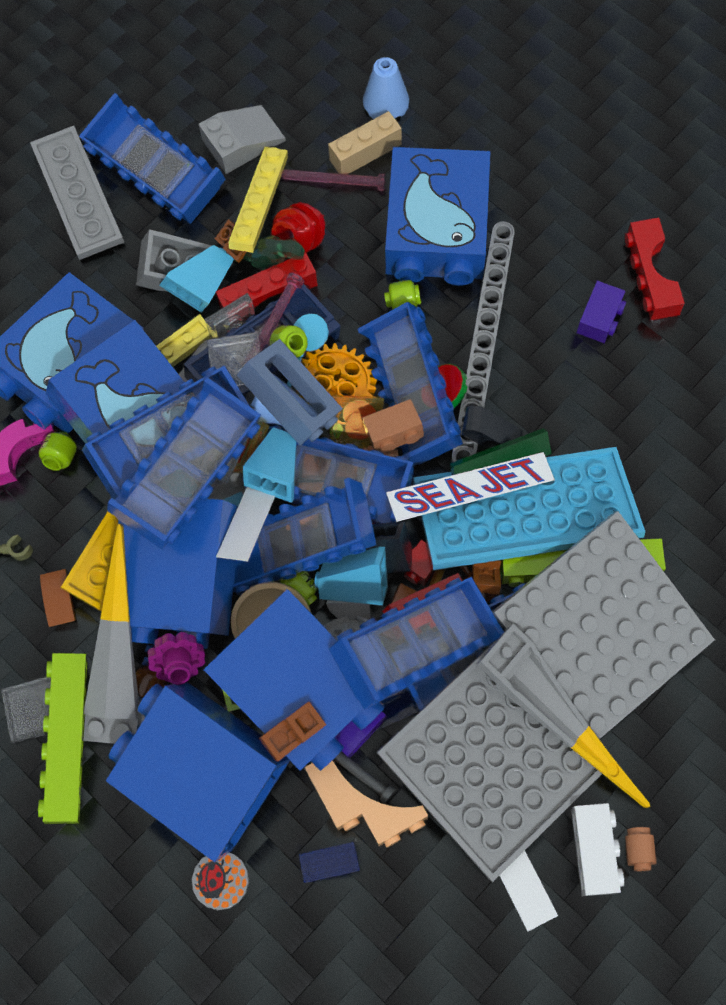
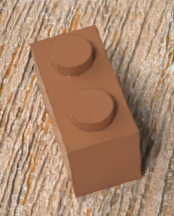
M411 399L362 418L366 434L373 449L382 453H389L396 447L415 443L424 437L422 422Z

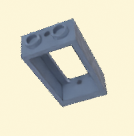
M280 339L247 361L236 375L300 446L308 439L314 442L323 433V427L326 430L330 429L338 421L336 415L343 409ZM273 363L319 415L316 417L310 416L268 370L267 366Z

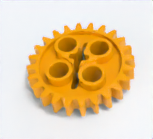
M336 343L333 344L332 349H329L324 344L322 351L318 349L313 351V354L307 351L305 359L302 358L301 363L342 408L348 402L356 399L371 403L376 391L377 379L373 378L371 372L373 369H369L371 362H362L364 354L356 356V349L354 348L348 352L346 345L342 349H338ZM343 409L336 415L337 418L339 414H342Z

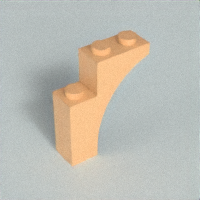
M333 760L321 771L313 763L305 767L338 830L344 828L345 831L352 829L360 824L358 819L363 816L379 846L385 844L387 848L401 840L399 836L401 833L408 829L411 833H414L426 825L424 820L428 818V814L423 806L394 807L368 798L356 790L343 777Z

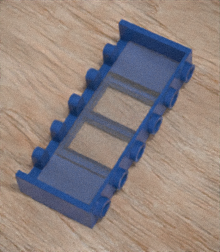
M406 302L358 328V332L369 338L371 343L370 346L365 348V352L370 358L376 360L377 368L371 372L373 377L381 381L384 387L382 391L378 392L380 400L388 403L389 407L411 399L422 422L424 437L415 443L404 444L398 447L403 451L401 457L407 458L413 462V466H416L462 445L463 442L460 436V426L454 417L453 404L445 391V379L438 369L439 359L432 350V337L425 324V315L421 308Z
M207 377L204 380L200 393L196 397L192 396L189 400L185 412L181 417L177 416L173 420L170 431L164 438L160 437L151 455L147 459L145 457L142 459L138 466V471L132 479H127L121 487V493L115 500L112 498L109 500L107 511L163 550L168 543L172 545L182 531L179 528L184 521L189 523L198 511L195 506L200 500L205 502L214 488L211 485L216 479L222 480L230 468L227 464L232 457L237 460L245 449L243 443L248 437L253 439L261 427L258 424L261 414Z
M472 577L463 581L460 578H456L446 584V589L442 591L439 587L425 594V599L421 601L416 597L403 605L404 609L400 611L395 607L382 615L383 619L376 622L375 618H372L359 626L360 630L353 632L352 629H348L337 636L338 642L329 651L364 710L492 644L504 633Z

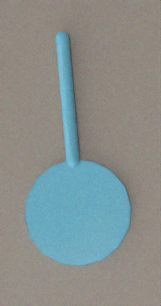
M317 314L303 315L294 324V326L301 328L307 336L308 345L306 351L318 350L328 338V325ZM303 355L297 358L300 362L303 358ZM288 381L287 385L291 388L292 384Z

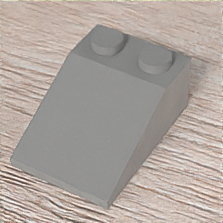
M262 105L217 113L198 124L202 141L226 174L261 155L264 147L274 148L286 141V138Z
M149 229L141 241L136 285L158 291H167L159 286L167 273L208 249L211 245Z

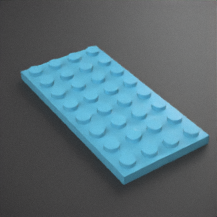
M611 447L546 457L555 479L554 481L421 515L433 570L567 550L615 511H619L638 538H644L645 529L617 448ZM446 472L413 477V484L417 485L452 476V473Z

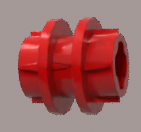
M302 202L292 204L288 208L280 210L275 215L271 231L273 244L281 251L294 256L305 252L308 253L310 250L317 248L322 243L325 235L324 215L316 208Z

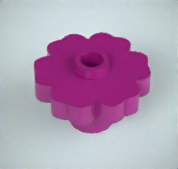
M180 632L176 636L167 633L154 641L155 647L148 650L149 670L156 671L158 679L176 685L183 684L191 677L198 674V667L205 664L204 646L197 643L196 636L185 632Z

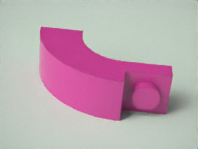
M20 419L0 432V486L17 481L16 464L19 457L27 449L42 444L49 433L57 432L53 423L43 430L35 423L32 426H28L24 419Z

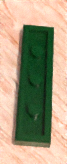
M542 428L450 463L451 473L456 475L544 452L545 456L550 455L548 431Z

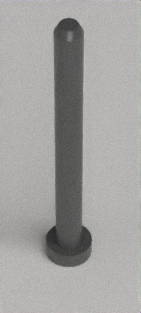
M342 751L334 758L336 762L380 795L379 801L386 805L397 789L392 785L389 787L385 786Z

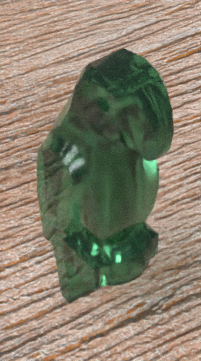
M272 235L258 239L254 252H247L243 259L251 261L253 266L262 271L270 265L280 264L286 257L301 260L305 251L296 240H282Z

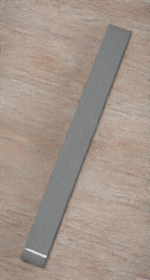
M498 222L492 229L466 374V385L468 387L461 402L458 419L461 429L460 436H462L466 408L469 406H485L514 238V228L508 222ZM495 257H501L503 259L497 260L495 259ZM496 278V279H499L500 281L494 282V281H492V280H490V279ZM487 300H494L496 303H488ZM488 321L491 322L492 325L486 326L482 322ZM484 343L487 344L489 347L481 348L478 345ZM482 366L485 370L478 371L474 367ZM477 388L481 393L474 394L470 392V389ZM462 439L463 444L453 448L451 463L457 461L458 458H465L476 454L478 444L472 440L466 441Z

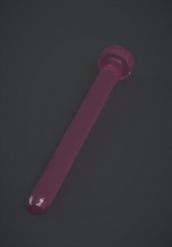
M283 170L281 175L283 179L376 186L380 191L385 190L386 174L379 173L378 177Z
M296 273L288 274L286 278L288 284L244 365L263 351L296 288H301L304 283V279Z

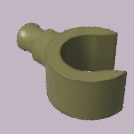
M14 535L8 540L7 544L0 546V553L10 554L14 559L22 561L31 556L33 547L28 545L21 553H14L15 546L22 539L19 535Z

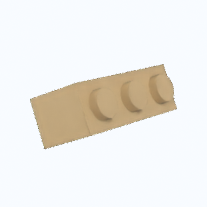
M388 111L329 143L330 162L341 177H344L393 150V147L402 145V128Z

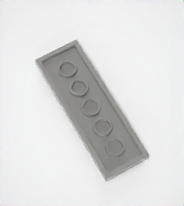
M72 126L30 142L79 260L124 243L75 127Z

